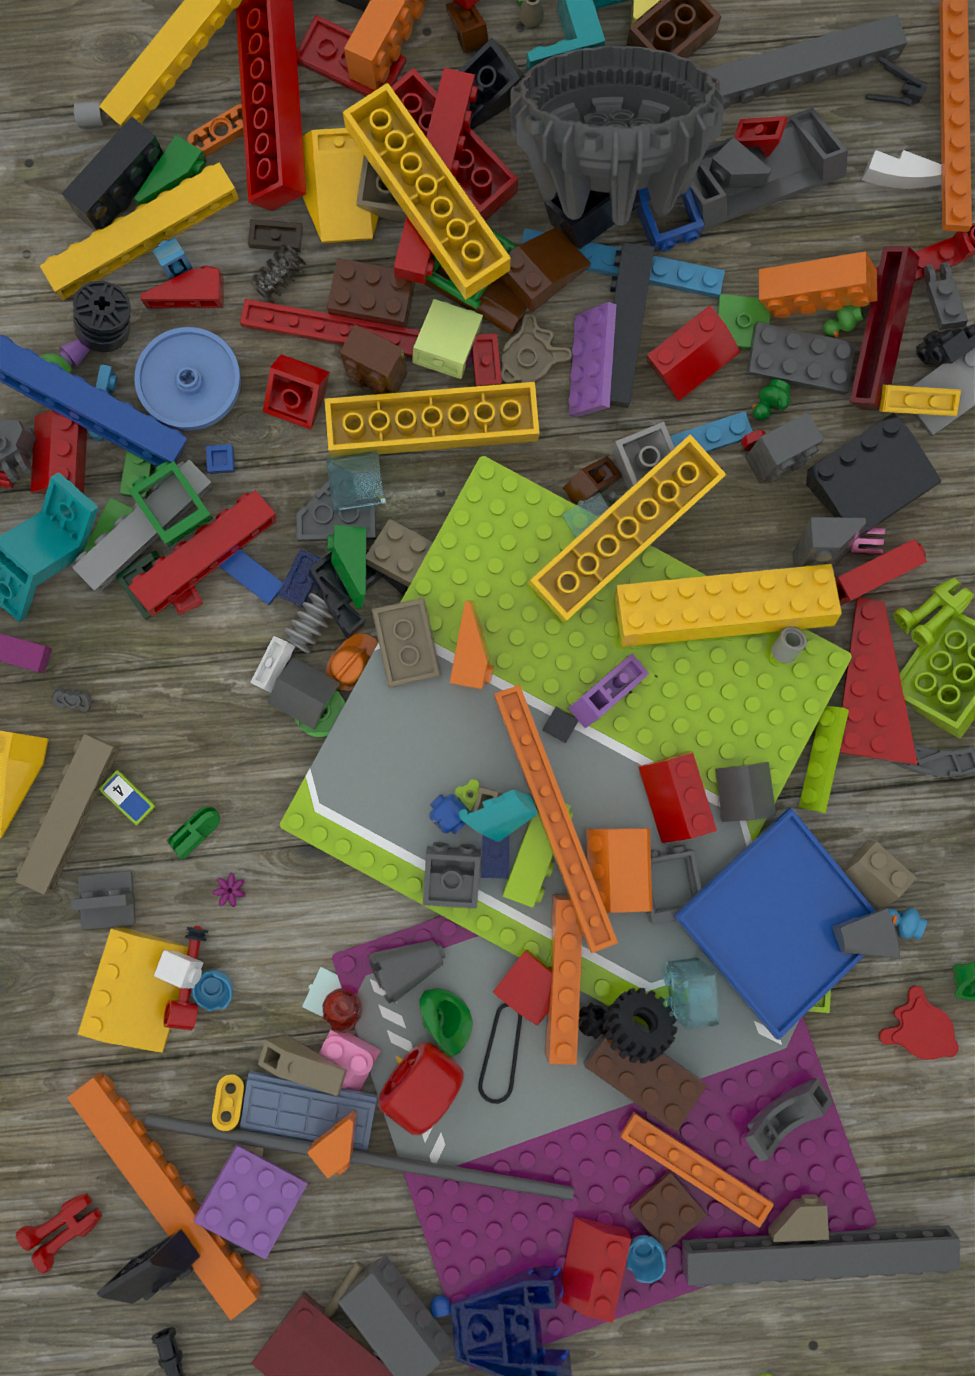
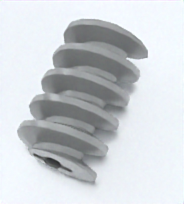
M312 593L308 596L313 603L303 602L302 604L306 612H296L300 621L294 619L290 621L295 629L285 628L284 630L288 635V638L285 639L305 653L311 652L306 645L307 643L316 644L312 635L322 636L318 627H328L324 618H334L325 601Z

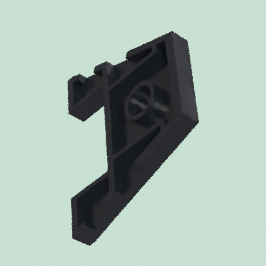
M330 552L309 568V576L344 636L349 639L365 626L366 620L349 605L352 599L331 563ZM366 564V590L381 578L388 581L401 594H404L409 588Z

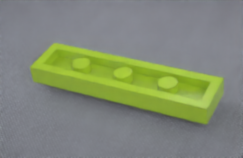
M826 706L817 723L799 808L826 813L848 717V709Z

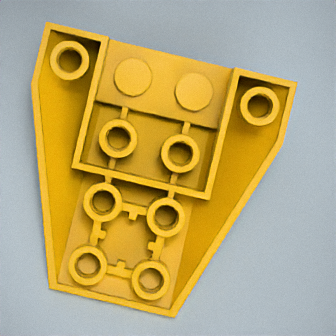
M346 128L309 131L302 136L306 194L302 197L321 243L373 240L379 216L356 205L364 157L363 152Z
M0 730V839L5 835L44 765L49 738Z

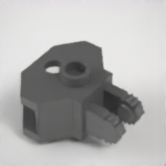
M2 419L0 421V465L8 479L13 483L20 480L15 469L16 466L19 465L26 474L33 472L29 458H31L30 451L36 436L33 429L23 427L20 421Z

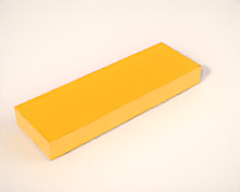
M883 384L879 411L957 416L961 389Z

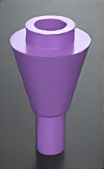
M78 339L59 346L61 350L59 356L63 357L70 366L73 365L75 368L78 367L90 351Z

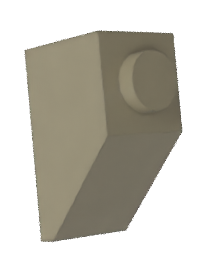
M805 1194L799 1199H793L768 1227V1234L774 1242L829 1240L827 1205L821 1198L813 1194Z

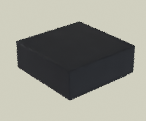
M556 706L543 731L566 743L578 720L575 716Z

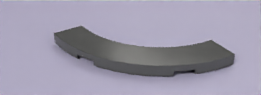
M914 743L917 765L892 762L899 767L924 775L939 777L968 775L975 773L974 746H968L955 750H935Z

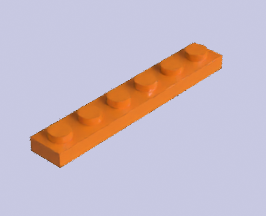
M633 1112L620 1133L622 1139L759 1228L774 1205L771 1200L636 1112Z

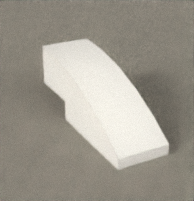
M875 150L867 164L862 180L891 188L914 189L941 185V164L905 150L902 151L898 158Z

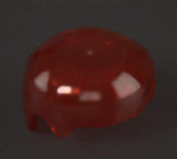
M337 988L327 994L322 1003L323 1020H326L331 1025V1030L334 1032L346 1033L353 1029L362 1017V1002L350 989Z

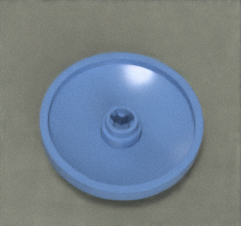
M181 327L160 334L144 348L136 364L134 381L139 400L151 416L169 428L193 431L212 426L230 412L240 393L241 372L233 351L223 339L201 328Z

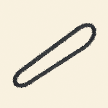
M506 1003L497 1009L479 1079L481 1097L492 1104L506 1101L512 1093L522 1023V1016L519 1013L509 1090L503 1098L493 1100L488 1098L482 1089L499 1015L503 1008L509 1007Z

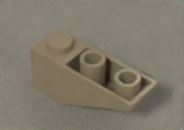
M287 1035L265 1039L258 1062L259 1066L277 1077L335 1096L340 1095L347 1072L345 1068Z

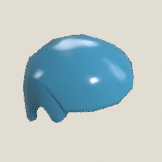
M208 970L202 972L200 980L192 988V997L197 1005L207 1009L209 1012L217 1009L224 1010L232 1000L233 983L230 977L223 971Z
M639 1235L633 1238L630 1242L625 1265L626 1269H629L639 1282L652 1283L661 1279L666 1271L664 1248L652 1236Z

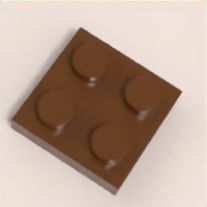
M670 1170L629 1205L633 1214L662 1245L665 1252L707 1216L705 1211Z

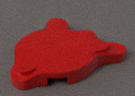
M911 986L907 993V1003L893 1010V1015L899 1020V1024L882 1029L879 1032V1040L886 1045H901L919 1059L934 1060L941 1057H954L958 1052L959 1046L955 1040L952 1021L941 1009L934 1007L928 1002L921 987Z

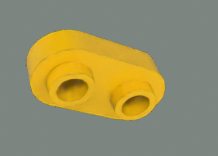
M226 1075L217 1084L212 1122L221 1131L233 1129L240 1119L244 1082L237 1075ZM228 1083H233L236 1086V1091L232 1094L226 1091ZM224 1111L231 1113L230 1121L222 1120L221 1115Z

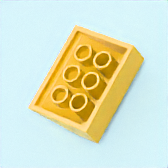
M123 926L111 928L78 1035L105 1043L162 1053L170 1032V1028H165L163 1025L166 1004L169 1000H178L180 987L154 977L164 950L178 951L187 955L189 946Z

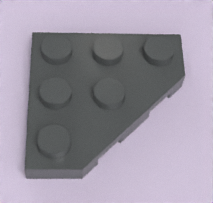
M374 460L347 461L340 468L341 470L315 494V497L305 507L303 506L296 514L298 542L327 541L328 535H333L334 525L366 528V539H376Z

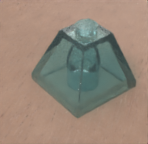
M378 451L326 459L334 511L386 503Z

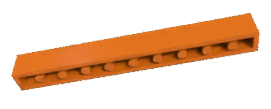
M100 1072L67 1097V1099L167 1235L170 1236L182 1228L200 1255L192 1264L195 1273L228 1318L232 1320L258 1299L261 1292L258 1278L255 1274L247 1271L242 1256L237 1251L233 1252L228 1245L227 1239L194 1223L193 1219L200 1208V1205L195 1200V1193L190 1186L184 1185L180 1180L177 1168L172 1163H168L163 1157V1150L156 1141H152L146 1134L147 1129L143 1122L135 1119L132 1115L129 1103L123 1097L120 1098L115 1092L112 1080Z

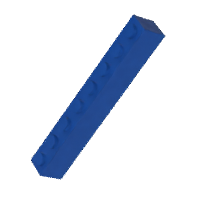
M0 335L1 383L156 467L164 462H169L170 464L174 461L177 463L187 441V437L183 436L180 431L166 427L155 417L144 415L131 404L113 398L106 390L91 386L82 377L69 374L58 364L48 362L40 358L34 351L27 348L24 349L16 345L9 337Z

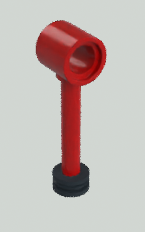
M201 926L187 927L189 932H186L188 935H185V938L190 939L187 955L197 959L200 943L207 940L204 936H207L205 933H208V930L202 929ZM180 988L178 1000H169L167 1002L163 1019L165 1028L190 1031L194 1029L198 1006L197 1003L189 1002L191 988Z

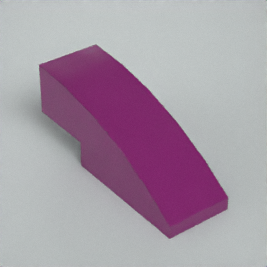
M0 634L1 662L45 674L52 648Z

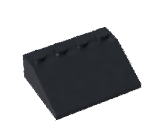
M894 413L809 468L806 479L807 487L835 518H866V524L857 538L941 483L939 475L912 432Z

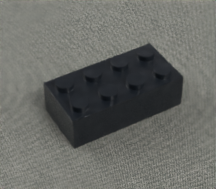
M131 116L61 193L75 214L94 231L111 225L120 212L125 211L130 206L131 200L137 195L164 153L156 136Z

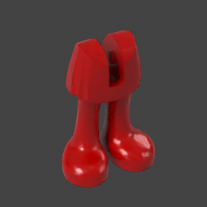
M88 1193L72 1198L62 1204V1211L46 1223L36 1227L23 1226L16 1231L19 1245L24 1250L30 1251L46 1236L62 1225L67 1224L68 1227L32 1253L33 1265L40 1273L45 1274L52 1269L54 1257L62 1246L76 1236L85 1237L102 1218L103 1215L98 1208L86 1213L80 1220L76 1216L78 1212H82L93 1201Z

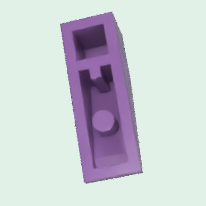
M630 654L568 709L581 725L587 728L649 673L636 657Z

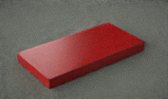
M315 15L296 51L297 64L365 97L374 92L375 90L351 80L349 77L344 47L353 32ZM400 55L396 62L393 61L389 68V76L386 82L381 83L379 88L386 83L390 87L396 83L407 62L406 57Z

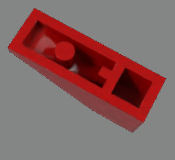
M202 266L201 269H191L140 294V299L147 309L224 308V278L219 269L213 266Z

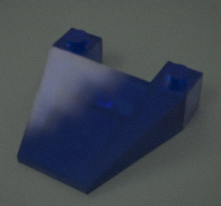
M535 1266L453 1302L450 1305L455 1361L494 1376H572L570 1350L543 1349L539 1309H557L564 1296L562 1267Z

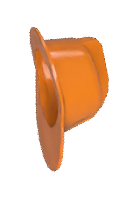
M355 634L346 639L330 657L326 673L327 676L341 683L338 687L339 690H353L378 644L374 637L368 634Z

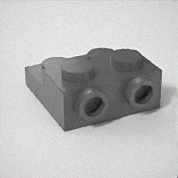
M435 842L432 844V847L427 846L423 905L477 909L481 850H476V847L472 844H461L459 848H448L449 845L447 843Z

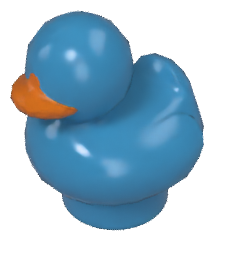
M907 908L900 913L895 909H888L894 927L897 926V934L900 938L910 939L913 937L918 940L921 939L928 920L921 918L915 908Z

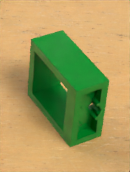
M174 461L170 464L169 462L162 463L155 469L156 473L148 478L143 476L137 479L132 484L133 488L128 490L168 547H171L213 519ZM172 474H175L198 507V510L165 531L141 494Z

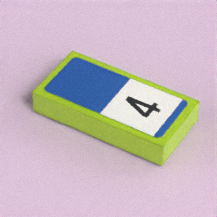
M116 770L98 789L136 826H139L157 807L120 770Z

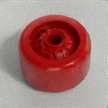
M421 1042L407 1053L387 1079L378 1098L379 1108L408 1133L422 1135L441 1119L453 1103L462 1086L464 1071L456 1061L446 1055L431 1042Z

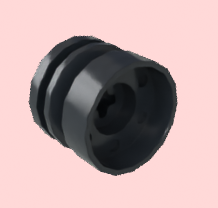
M91 281L80 287L75 293L73 300V325L75 335L81 344L97 352H112L122 347L127 341L130 332L131 307L125 292L115 284L106 281Z

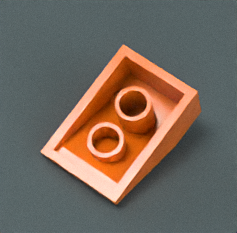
M467 600L464 603L450 683L483 689L486 683L489 684L492 680L494 665H489L491 658L475 602Z

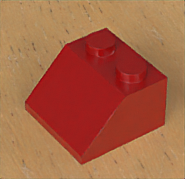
M281 354L269 370L263 412L311 430L326 393L330 371Z

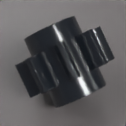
M591 1002L587 1007H582L579 1010L580 1019L578 1027L584 1036H593L594 1039H597L600 1034L604 1035L608 1031L603 1030V1023L606 1021L603 1019L607 1012L606 1009L600 1005H593Z

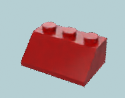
M709 305L647 355V363L679 402L739 355L741 351L726 324Z
M53 410L35 416L34 434L36 440L33 444V472L31 474L30 492L32 494H46L50 478L59 472L84 494L88 429Z
M683 752L638 766L661 843L692 839L717 831L693 752Z
M577 1216L574 1217L557 1294L558 1301L586 1317L613 1323L631 1242L628 1228Z

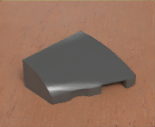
M882 908L860 918L854 917L832 926L839 948L843 953L890 958L900 957L898 939L888 908Z

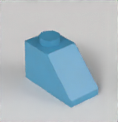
M176 238L161 242L153 250L170 280L193 269Z

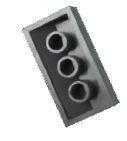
M387 1255L367 1265L338 1301L339 1305L393 1376H427L442 1362L454 1344Z

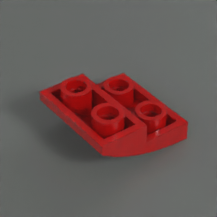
M526 950L497 985L493 993L514 1011L538 1026L549 1013L552 967L545 966L529 950Z

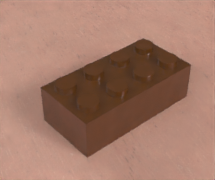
M605 1034L601 1035L583 1062L585 1068L677 1132L707 1087L704 1081L664 1053L656 1060L648 1061L646 1064H640L639 1060L635 1063L629 1062L630 1056L627 1055L624 1059L619 1056L621 1051L618 1048L613 1051L610 1047L613 1041H607Z

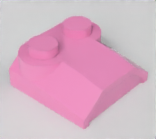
M333 1025L319 1054L347 1070L342 1088L360 1092L381 1049Z

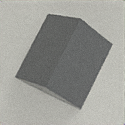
M294 657L277 677L268 704L315 729L341 683Z
M769 762L715 769L722 822L757 820L776 815Z

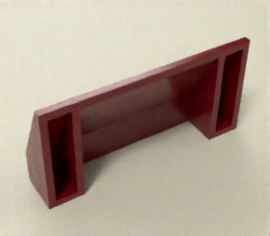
M304 1291L251 1362L265 1376H393L378 1357L324 1314L325 1308Z

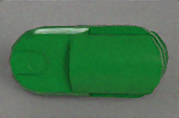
M202 807L167 839L168 844L179 859L184 860L218 827L220 823L219 813L213 807Z

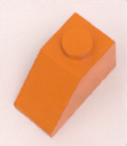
M354 1110L316 1139L307 1152L327 1178H330L335 1173L337 1175L342 1174L350 1166L349 1161L354 1149L357 1113Z

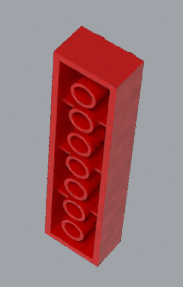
M242 0L235 11L248 203L273 211L306 194L293 0Z

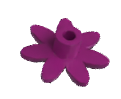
M230 873L227 881L222 878L217 879L221 888L212 892L213 895L221 896L219 906H223L229 901L230 905L235 907L236 897H245V893L239 890L245 881L241 879L235 882L234 873Z

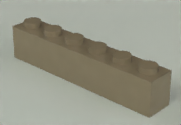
M84 734L83 738L80 737L77 740L73 749L75 755L72 761H69L63 769L62 776L64 778L60 786H57L51 795L52 804L49 810H46L40 818L39 825L41 827L37 835H34L28 844L29 853L26 859H23L17 867L16 874L18 876L15 882L43 895L53 893L100 791L98 789L104 784L120 750L119 747Z

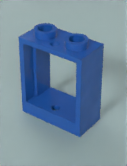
M690 187L685 194L681 195L691 223L662 234L658 231L648 205V201H651L648 188L638 190L642 205L636 208L649 244L654 246V252L658 250L666 252L674 248L675 244L684 241L685 243H691L700 237L704 223Z

